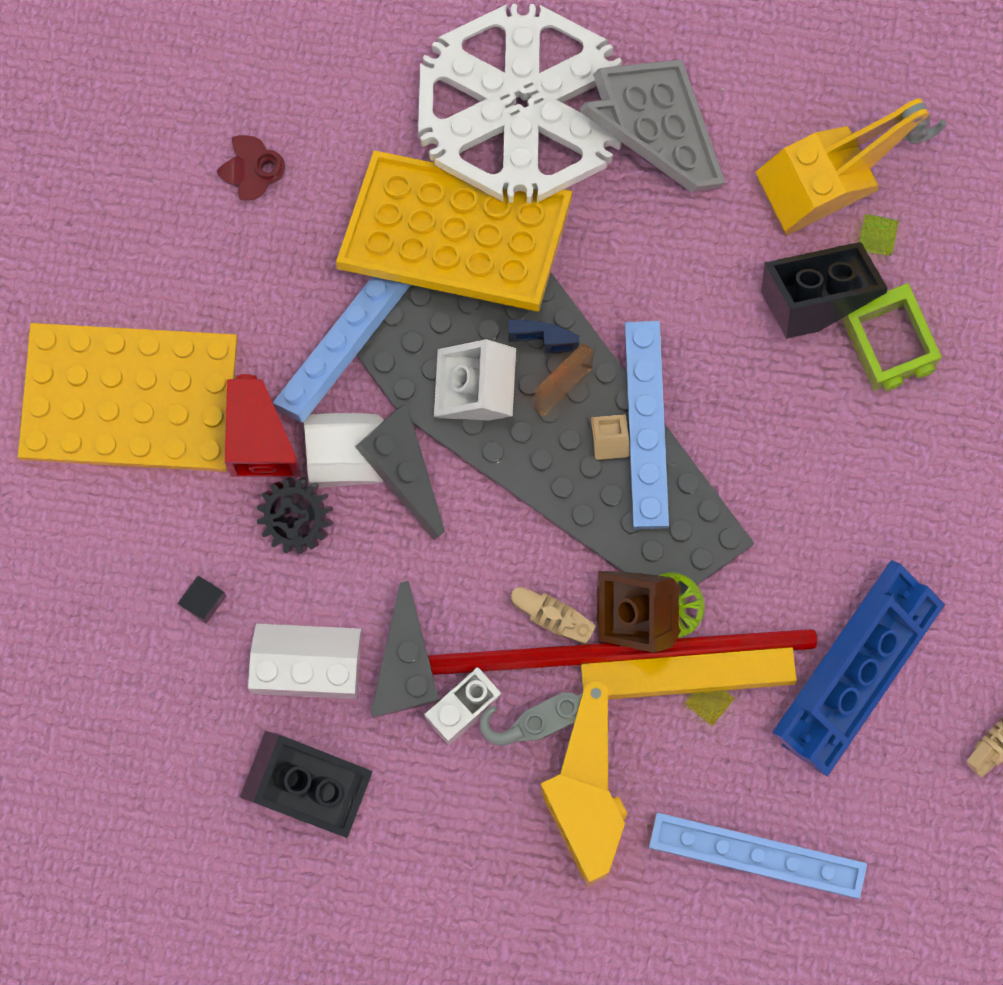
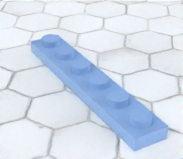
M371 277L273 401L276 410L304 423L411 285Z
M660 321L625 322L633 529H663L669 527Z
M658 812L648 848L854 899H860L867 863Z

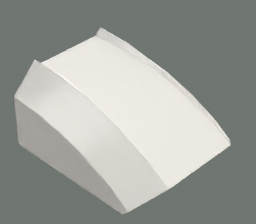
M364 413L310 414L304 421L309 485L317 483L319 484L318 488L384 482L355 448L384 419L378 414Z

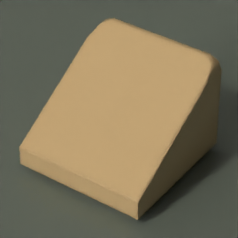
M626 414L591 417L595 459L628 457L630 449Z

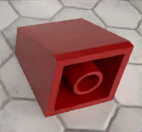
M240 374L236 376V379H227L225 464L231 477H301V470L296 455L263 380L257 379V376L251 374Z

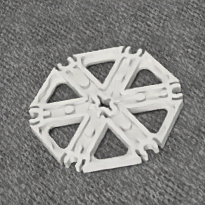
M506 4L438 37V42H433L432 52L438 54V58L433 59L424 55L423 64L420 63L418 139H421L422 147L428 144L437 145L436 148L429 151V158L431 161H434L435 166L503 202V191L507 189L509 203H513L514 193L517 191L525 192L527 194V203H531L533 200V190L536 189L538 194L537 202L606 169L607 163L610 164L613 159V154L606 151V147L611 146L620 150L622 144L620 140L584 114L565 105L563 102L596 87L593 73L599 68L622 66V60L618 58L614 61H607L605 58L613 54V46L611 44L607 45V39L541 5L539 17H536V7L534 4H530L529 13L524 16L517 13V4H512L510 17H507ZM492 27L502 28L506 34L505 72L465 52L462 48L463 42ZM545 28H554L583 45L581 53L539 73L540 33ZM441 80L481 102L446 119L437 118L433 114L434 84ZM516 98L528 99L527 107L523 108L521 104L515 105ZM504 132V160L501 172L489 174L464 161L459 156V153ZM538 132L583 155L582 159L555 174H542L538 169Z

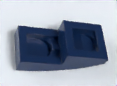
M508 320L509 342L543 340L544 353L579 351V335L567 329L534 320Z

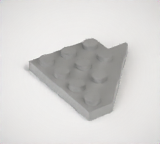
M682 60L599 68L593 73L601 100L583 104L580 107L582 114L690 192L718 189L725 184Z

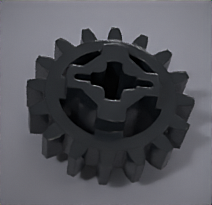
M293 477L283 479V484L280 481L271 485L272 491L268 490L261 495L267 503L257 506V510L264 513V517L258 519L257 524H265L267 527L262 533L263 537L269 535L274 537L271 544L272 547L282 543L284 544V553L293 551L295 547L297 553L301 554L307 551V547L313 549L319 546L317 539L323 540L328 537V533L323 528L333 525V521L326 518V514L333 511V507L324 506L323 501L328 498L327 493L322 495L316 493L319 484L315 483L307 487L305 477L298 479L296 483ZM280 499L281 506L278 511H275L277 502ZM291 511L292 513H298V515L305 514V516L299 519L298 517L285 515L290 513ZM313 519H315V523L311 532L307 534V532L310 531L309 524Z

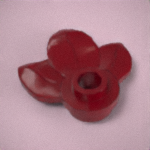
M239 135L232 137V145L237 156L224 163L217 170L218 175L226 183L239 186L238 195L240 200H255L266 192L269 184L275 183L283 177L285 162L279 153L267 150L259 138ZM265 164H273L275 168L272 172L266 173L262 170Z

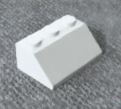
M256 624L250 652L249 691L251 694L357 699L361 629Z

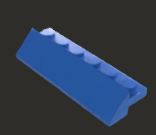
M893 560L889 562L772 732L783 743L781 746L827 777L945 606L928 586L919 583L902 564Z

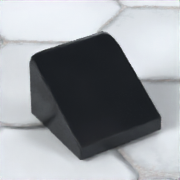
M198 575L177 604L207 624L227 595L220 588Z

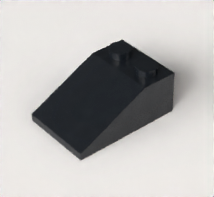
M857 242L765 262L761 293L785 338L788 339L823 330L886 294L888 287L863 244Z
M265 731L240 798L348 838L373 771L285 736Z

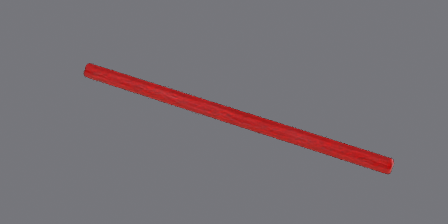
M814 629L677 638L671 648L655 653L611 643L428 655L432 674L441 675L470 673L477 667L482 672L790 647H793V651L808 650L817 647V634Z

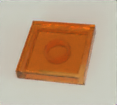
M586 343L577 348L535 389L534 409L542 416L547 414L592 370L594 351Z

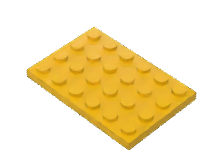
M374 150L336 260L337 269L539 312L572 202V191L563 189L537 202L538 194L535 189L533 190V200L531 203H527V194L525 192L517 191L514 193L513 203H509L507 189H504L502 202L435 166L433 162Z
M30 323L18 448L19 460L227 472L228 468L225 464L227 379H235L237 334Z

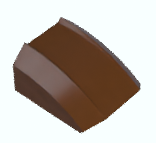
M598 571V640L654 653L671 648L681 631L679 629V592L681 588L671 577L631 572Z

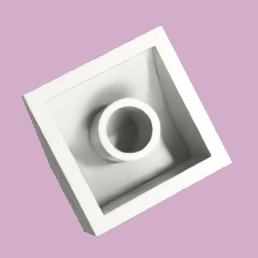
M484 339L438 349L434 417L489 421L513 416L516 348Z

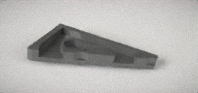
M404 403L360 441L355 448L434 540L442 535L445 530L410 412Z
M409 581L401 582L399 585L371 709L373 718L439 702Z

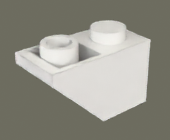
M477 667L425 713V719L450 746L476 723L484 711L502 693Z

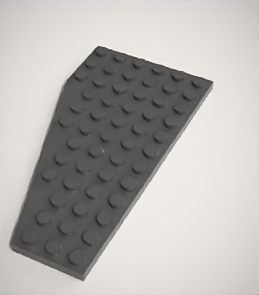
M550 273L539 312L411 285L356 355L395 410L405 403L409 409L412 422L416 427L622 572L651 575L675 572L689 577L698 586L754 545L752 539L665 423L669 527L663 529H633L630 455L624 458L595 459L591 417L626 414L629 434L627 373L552 273ZM508 320H534L567 329L579 335V351L544 353L543 340L509 342ZM484 339L516 348L513 416L489 421L434 417L438 349ZM679 581L680 593L684 594L689 587Z

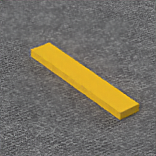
M793 647L581 664L583 691L588 683L600 681L608 689V700L796 685L797 681Z

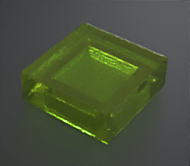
M865 214L859 242L863 244L868 252L891 256L899 221Z
M725 690L696 692L691 695L685 705L713 727L735 698Z

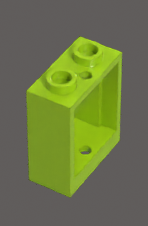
M909 283L888 290L886 294L842 318L874 391L880 388L890 391L903 385V379L916 375V378L919 379L936 371L935 366L938 365L942 356ZM904 306L926 355L882 372L861 323Z

